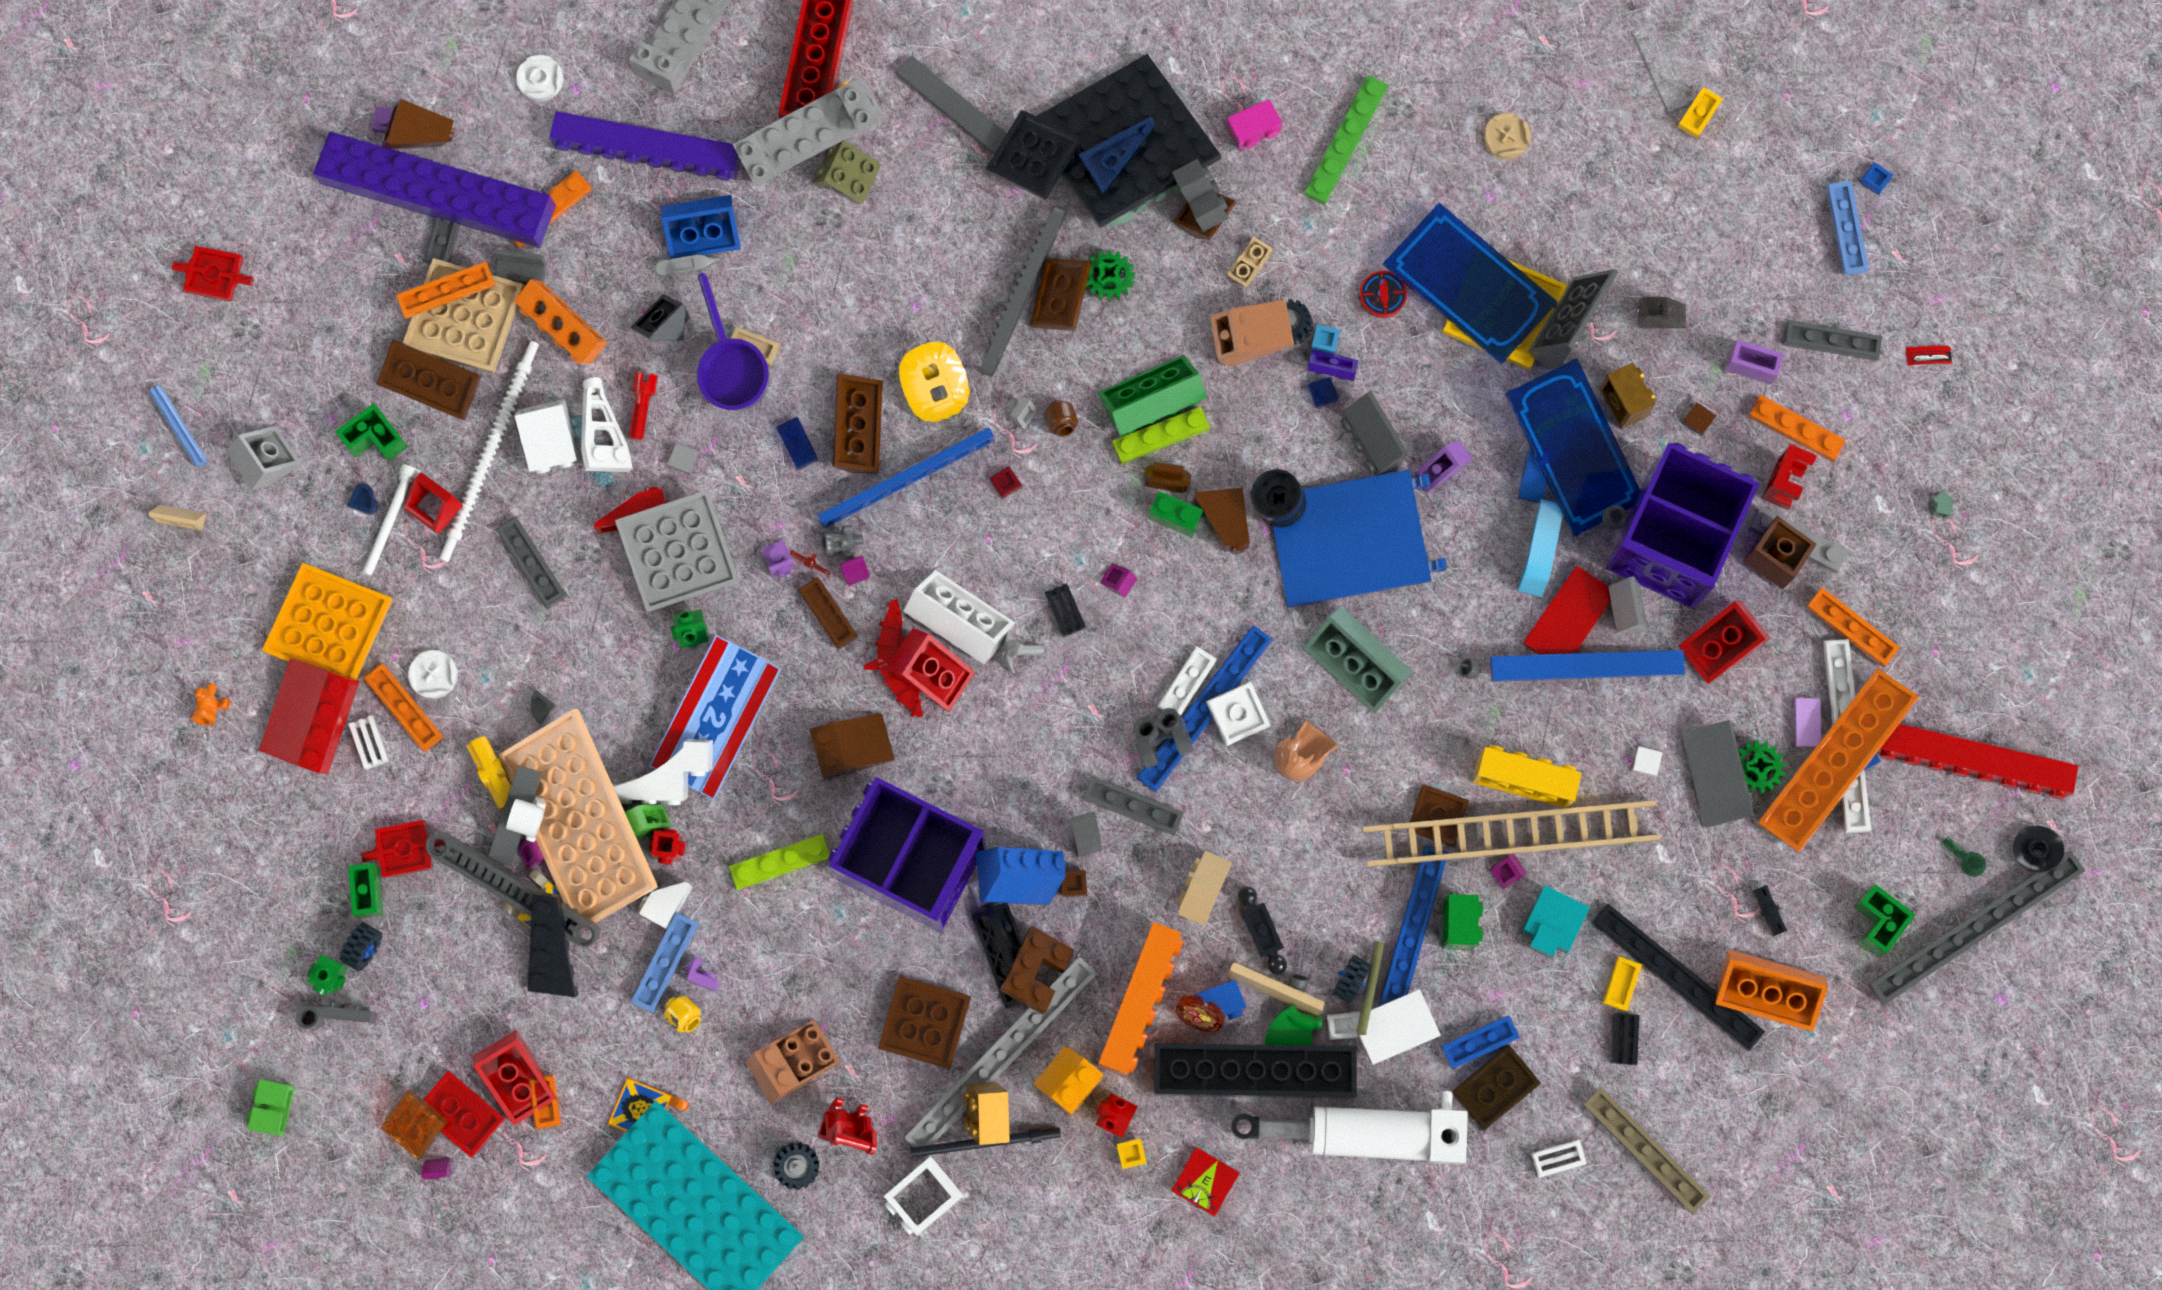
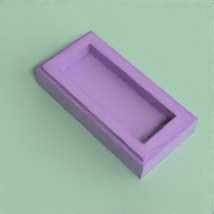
M1796 698L1794 699L1795 748H1816L1821 742V699Z

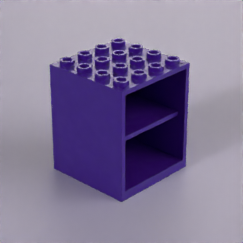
M1668 442L1647 474L1605 570L1625 579L1634 576L1641 586L1694 610L1714 588L1760 483L1754 481L1755 478L1749 474H1739L1732 471V468L1724 463L1717 464L1710 461L1709 457L1702 453L1694 454L1686 450L1687 448L1680 443L1674 442L1672 444Z
M875 777L873 782L869 781L863 791L865 798L862 804L857 803L851 814L853 821L850 826L846 825L843 828L839 837L841 843L838 849H832L827 860L830 862L829 868L836 880L942 933L977 865L976 852L985 850L987 846L984 831Z

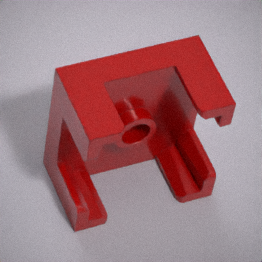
M1789 444L1779 456L1761 499L1789 510L1792 501H1797L1803 491L1802 486L1788 481L1791 474L1801 478L1808 465L1812 466L1817 455Z

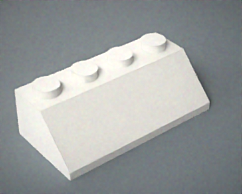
M936 570L913 591L904 609V612L909 614L914 620L921 622L934 633L951 642L953 646L960 648L973 659L983 664L995 654L1007 633L1010 632L1015 624L1014 621Z

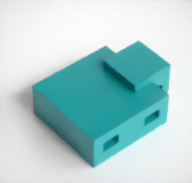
M1544 885L1521 931L1533 937L1528 948L1550 959L1554 956L1556 950L1565 954L1568 953L1590 907Z

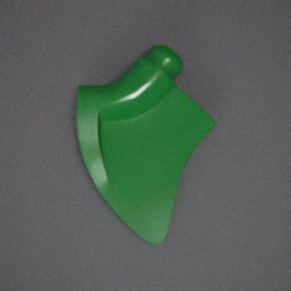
M1291 1004L1281 1010L1272 1020L1266 1032L1264 1045H1311L1312 1030L1321 1028L1322 1018L1320 1016H1313V1014L1302 1013L1297 1010L1294 1004Z

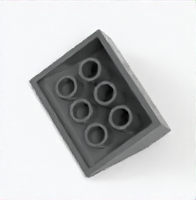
M1616 269L1576 276L1572 279L1528 351L1547 370L1561 368L1567 363L1569 353L1577 346L1580 341V335L1592 321L1591 317L1603 304L1602 299L1617 276L1618 271Z

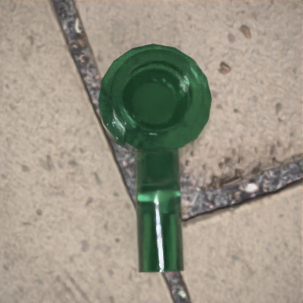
M1949 836L1944 839L1942 844L1961 860V869L1966 875L1977 877L1984 873L1986 861L1982 855L1975 852L1967 853Z

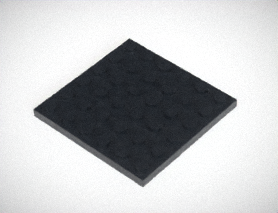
M1148 54L1036 116L1081 138V143L1062 175L1099 228L1177 185V181L1172 173L1173 171L1196 159L1199 160L1202 167L1206 165L1208 167L1221 159L1219 151ZM1152 117L1155 124L1153 129L1105 192L1101 193L1080 161L1079 154Z

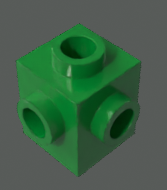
M702 609L691 612L684 611L673 616L674 625L670 626L673 640L678 639L680 648L695 647L698 644L709 642L708 629Z
M320 955L317 962L313 963L308 970L307 976L309 978L307 982L314 985L313 991L326 996L327 992L336 994L337 990L340 991L345 984L346 977L344 976L349 967Z

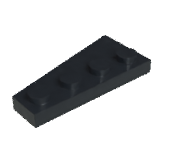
M540 892L532 894L528 991L576 997L578 996V990L573 980L574 969L573 964L570 963L568 953L570 947L565 937V920L560 895Z

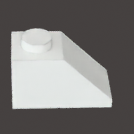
M683 882L652 891L649 897L646 895L639 905V909H641L639 914L667 930L675 913L680 911L693 887L689 883Z

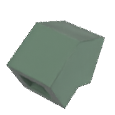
M1945 490L1929 502L1933 507L1932 515L1944 519L1951 516L1954 501Z

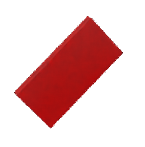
M1576 565L1522 644L1537 655L1575 654L1611 602L1608 586Z

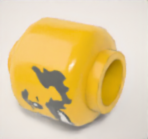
M685 995L677 998L672 997L665 1004L664 1019L675 1031L689 1033L697 1028L701 1022V1010L689 997Z

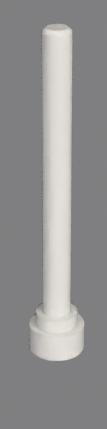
M402 464L400 468L399 479L401 481L364 567L363 573L371 576L373 574L410 484H413L414 479L420 473L419 470L411 466Z

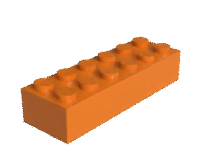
M1153 922L1099 1060L1098 1067L1125 1078L1128 1072L1133 1074L1139 1059L1135 1057L1137 1049H1143L1148 1035L1143 1032L1146 1025L1151 1027L1157 1012L1153 1009L1155 1002L1160 1004L1166 987L1162 986L1164 979L1169 980L1175 965L1171 962L1172 957H1178L1184 940L1180 939L1181 932Z

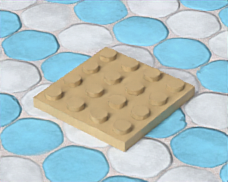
M433 258L424 284L464 270L466 267ZM492 275L496 286L412 316L403 343L443 360L494 374L518 308L514 300L525 286L522 283Z

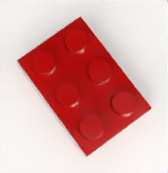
M449 1070L422 1100L446 1121L440 1132L470 1158H474L506 1120L504 1116Z

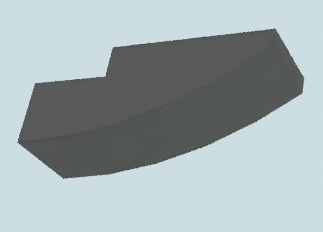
M1095 811L1071 817L1070 826L1078 857L1102 851Z

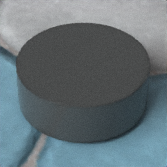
M1608 506L1603 511L1602 521L1608 529H1621L1627 523L1628 515L1622 506Z

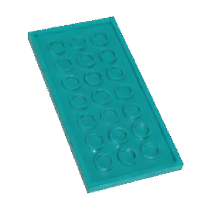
M657 1100L653 1102L586 1176L708 1290H758L805 1237Z

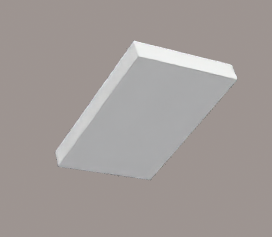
M1420 989L1371 1010L1366 1035L1358 1034L1371 1066L1441 1036ZM1360 1015L1351 1019L1356 1031Z

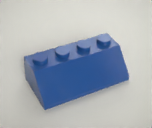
M996 847L976 852L980 902L1049 905L1066 876L1063 851Z

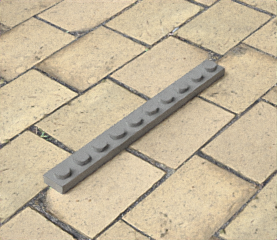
M1078 956L1049 986L1056 992L1046 1013L1042 1015L1029 1007L916 1123L904 1138L913 1147L932 1145L967 1109L963 1102V1094L967 1092V1084L993 1082L1097 973Z

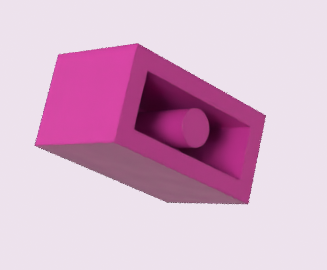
M1269 98L1228 117L1226 127L1238 150H1241L1243 148L1250 149L1256 146L1258 141L1265 138L1272 139L1276 137L1281 131L1282 121Z

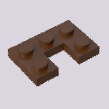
M1031 926L1028 928L1000 991L1043 1015L1046 1013L1056 991L1034 979L1038 969L1043 962L1063 973L1074 949Z

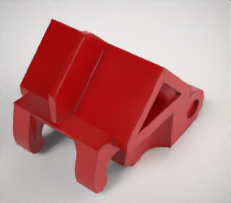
M836 1097L828 1108L829 1111L824 1113L817 1137L835 1146L842 1144L873 1155L877 1149V1131L871 1126V1118L864 1115L868 1111V1105L860 1104L851 1114L840 1109L844 1099Z

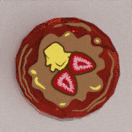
M1195 995L1183 996L1176 1006V1013L1185 1024L1194 1029L1211 1033L1217 1032L1223 1027L1225 1015L1222 1009L1215 1003L1210 1001L1208 1004L1203 1002L1204 998Z

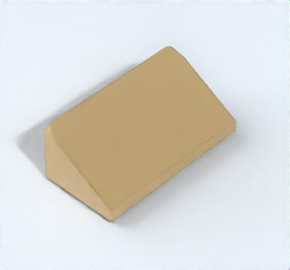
M165 505L155 507L148 515L156 523L199 531L203 529L206 514L202 512Z

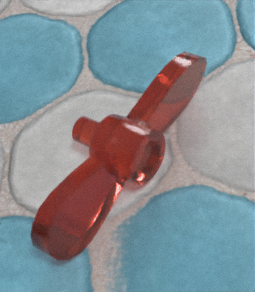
M793 550L789 553L794 558L804 562V566L810 569L814 567L822 573L830 575V571L816 564L815 558L817 555L815 553L808 558Z

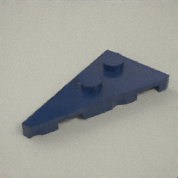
M1152 117L1079 154L1080 161L1101 193L1105 192L1153 129L1155 124Z

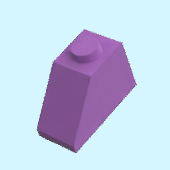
M1456 441L1444 446L1414 472V475L1418 477L1429 474L1430 487L1425 488L1428 493L1461 471L1473 458L1462 443Z

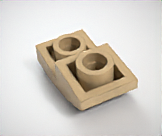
M1253 236L1227 276L1248 288L1274 249Z

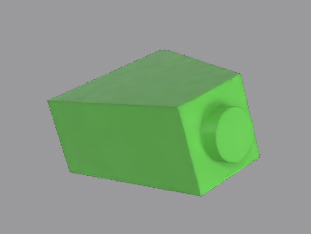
M664 804L638 805L625 811L637 840L653 835L654 831H662V828L669 829L672 827Z

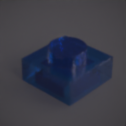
M1331 377L1310 383L1307 386L1315 408L1337 402L1339 399Z

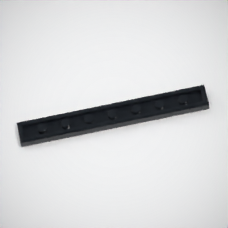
M1606 904L1593 920L1592 924L1747 1051H1750L1765 1033L1762 1028L1741 1011L1715 1004L1717 992L1610 904Z

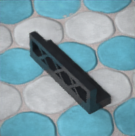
M1008 903L992 905L972 915V919L1005 1009L1021 1002L1016 999L1011 1000L1009 995L1000 991L1006 978L1001 973L1000 966L1001 962L1004 963L1008 973L1022 940ZM986 915L990 921L989 930L984 927L981 919ZM993 939L997 941L999 946L997 953L993 951L991 946Z

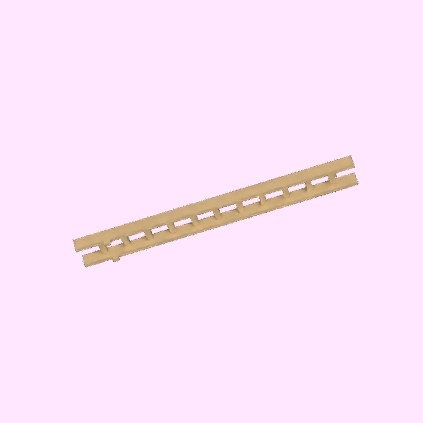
M1656 800L1362 827V833L1383 831L1387 859L1367 861L1365 865L1367 868L1659 841L1661 839L1660 835L1637 837V817L1634 815L1635 808L1656 806ZM1626 809L1630 837L1613 839L1610 811ZM1602 812L1605 840L1589 841L1585 813ZM1578 814L1581 842L1564 843L1561 815ZM1554 816L1557 844L1540 845L1537 817ZM1529 818L1533 846L1516 848L1512 820ZM1505 820L1508 848L1492 850L1489 822ZM1464 824H1482L1485 851L1467 852ZM1439 826H1457L1460 853L1442 854ZM1432 827L1435 855L1418 857L1415 828ZM1408 829L1411 857L1394 859L1390 831Z

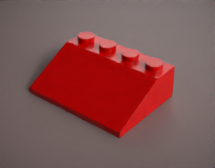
M290 658L258 751L319 774H329L360 681Z

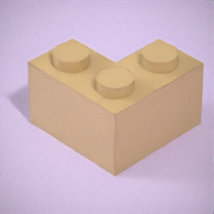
M1208 851L1204 852L1201 859L1196 858L1184 884L1188 886V890H1182L1177 901L1181 905L1178 915L1205 926L1232 862Z

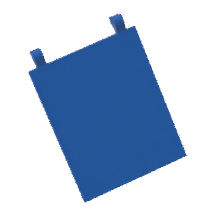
M1410 470L1303 489L1307 505L1301 519L1289 527H1273L1288 608L1431 582V572L1446 571L1445 558L1433 561L1427 560L1414 489L1430 487L1429 474L1412 478ZM1278 498L1276 500V502L1280 503L1281 505L1285 503L1284 499L1281 500L1280 498Z

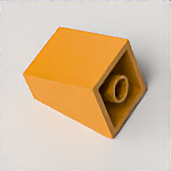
M1064 1046L1033 1085L1071 1117L1102 1081L1104 1074L1084 1057Z

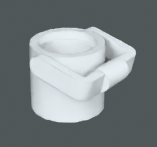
M535 796L533 804L515 799L506 829L523 834L528 841L534 842L544 815L545 799Z

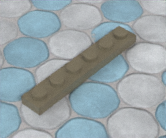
M1599 1087L1582 1104L1691 1215L1711 1197L1602 1087Z

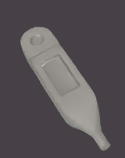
M693 255L663 260L656 264V272L659 275L666 276L697 271L708 267L713 262L721 261L720 257L712 258L705 255Z

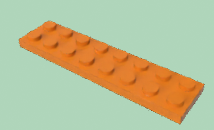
M1877 668L1765 812L1758 825L1800 853L1917 702L1919 696Z

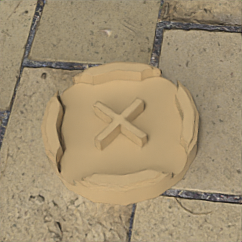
M1501 113L1494 116L1487 123L1483 133V142L1486 149L1493 156L1500 159L1511 160L1521 156L1526 151L1531 140L1527 122L1523 119L1521 120L1513 113Z

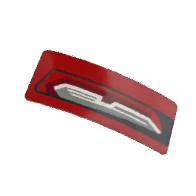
M1950 346L1906 348L1908 366L1952 364Z

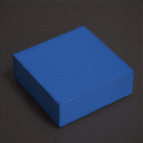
M1874 162L1859 183L1879 196L1893 177V174Z

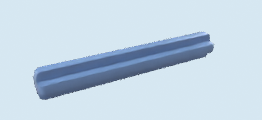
M159 385L150 389L149 394L193 464L197 468L207 463L205 455L164 390Z

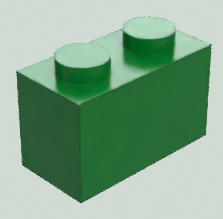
M1158 491L1149 511L1148 519L1193 538L1202 518L1203 510Z
M374 863L348 866L352 916L358 919L384 916L379 866Z

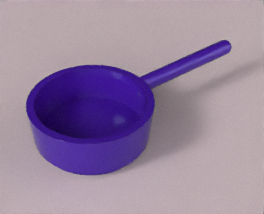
M700 273L698 281L718 342L710 346L699 361L697 369L699 388L704 397L719 408L726 410L748 409L757 404L768 389L770 375L766 359L761 351L752 343L736 338L727 339L708 277L705 273Z

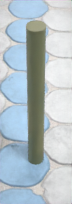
M1382 942L1374 943L1371 967L1368 972L1356 1031L1359 1035H1366L1384 949V943Z

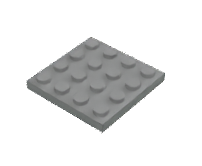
M708 489L615 520L646 612L740 582Z

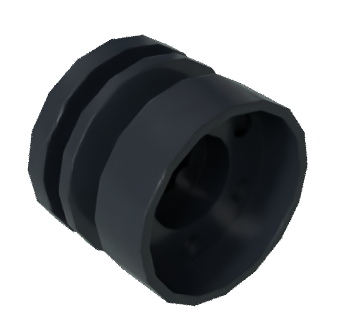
M1280 469L1266 471L1258 476L1252 486V504L1263 521L1270 526L1278 528L1292 526L1305 513L1307 505L1305 492L1296 477L1288 471ZM1278 498H1280L1281 500L1284 499L1285 503L1281 505L1280 503H1277L1276 500Z

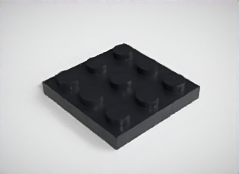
M1021 110L987 165L986 171L1046 200L1082 140L1079 136Z

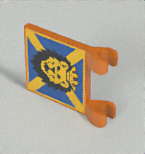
M627 1077L607 1124L627 1132L655 1100L667 1110L669 1106H672L682 1111H687L689 1102Z

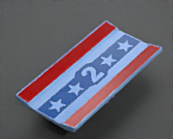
M716 635L649 766L657 769L664 765L684 747V741L688 739L713 740L712 770L705 772V776H691V772H688V786L715 800L781 668Z

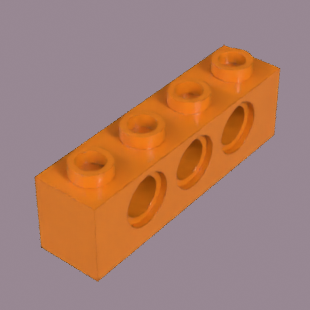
M530 279L514 300L520 306L519 311L526 317H532L537 322L535 324L537 328L544 333L548 332L553 337L552 341L560 348L568 350L570 358L578 364H592L608 343L607 340L541 280ZM542 303L545 304L544 313H541L540 306ZM559 318L562 320V327L560 329L557 327ZM576 333L579 335V342L577 345L574 343V336Z

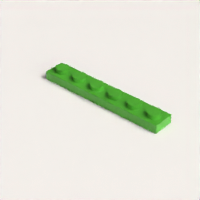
M1367 75L1305 190L1304 196L1326 205L1386 93L1388 84Z

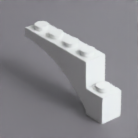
M688 739L684 741V747L675 756L656 770L630 781L612 784L620 803L630 804L632 800H641V804H656V800L666 801L667 805H680L681 801L688 798V772H691V776H705V772L712 770L713 740Z

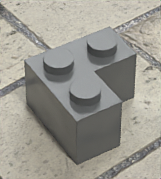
M1196 159L1172 172L1203 232L1229 219L1225 212L1228 206L1222 195L1218 197L1217 193L1220 192V188L1215 179H1212V174L1207 165L1202 167L1199 160Z

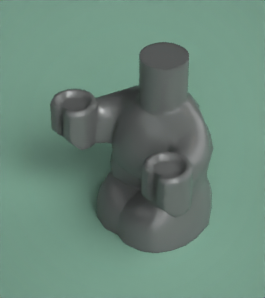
M843 525L841 531L836 533L823 532V552L825 556L833 553H842L844 562L849 561L854 556V553L851 552L853 545L864 543L863 535L853 536V531H851L852 525Z

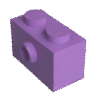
M1737 340L1731 348L1725 370L1772 384L1778 376L1784 354L1766 349L1760 345Z

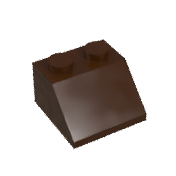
M1776 516L1755 542L1743 561L1783 590L1797 576L1817 544L1782 518Z

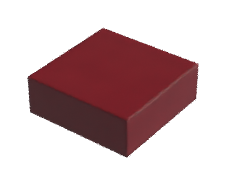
M1010 466L989 478V481L1002 500L1022 488L1021 482Z

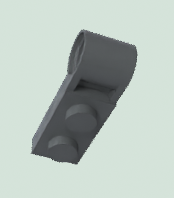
M330 1003L329 1007L304 1006L300 1008L296 1014V1022L301 1028L315 1031L322 1027L325 1018L375 1023L377 1013L369 1011V1006L355 1005L354 1009H345V1004ZM313 1012L315 1020L312 1024L307 1025L305 1017L308 1013Z

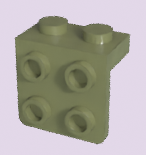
M843 140L824 151L825 158L822 164L816 168L814 173L816 177L812 184L818 188L831 186L856 203H863L880 169V163Z

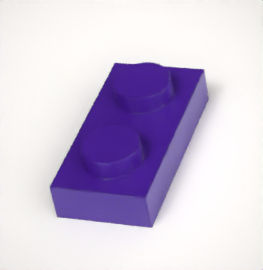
M1312 349L1307 370L1317 374L1338 377L1342 380L1354 381L1359 360Z

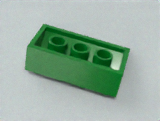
M1181 355L1097 392L1113 427L1120 436L1130 434L1135 429L1144 425L1153 424L1164 416L1173 415L1180 409L1189 405H1196L1201 400L1207 398L1200 374L1185 355Z

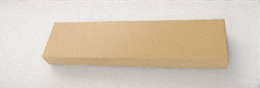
M1235 962L1232 964L1227 975L1229 979H1236L1238 983L1288 1005L1294 1004L1297 1009L1313 1014V1016H1319L1325 1005L1324 1001Z

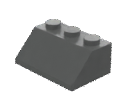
M1369 391L1343 411L1341 424L1347 433L1350 432L1352 434L1356 450L1359 453L1362 452L1365 456V465L1369 472H1374L1377 476L1386 474L1401 466L1407 450L1372 391Z

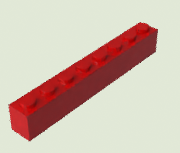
M1899 724L1876 753L1880 754V758L1886 760L1898 758L1904 760L1905 764L1919 766V764L1928 765V769L1933 771H1943L1945 769L1953 771L1952 774L1959 777L1971 775L1977 777V780L1990 783L1993 780L2001 782V786L2007 788L2019 786L2025 788L2026 792L2040 794V792L2049 793V797L2054 799H2065V797L2074 794L2079 765L1903 724Z

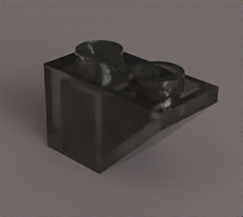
M1642 297L1637 306L1638 329L1687 327L1686 304L1668 297Z

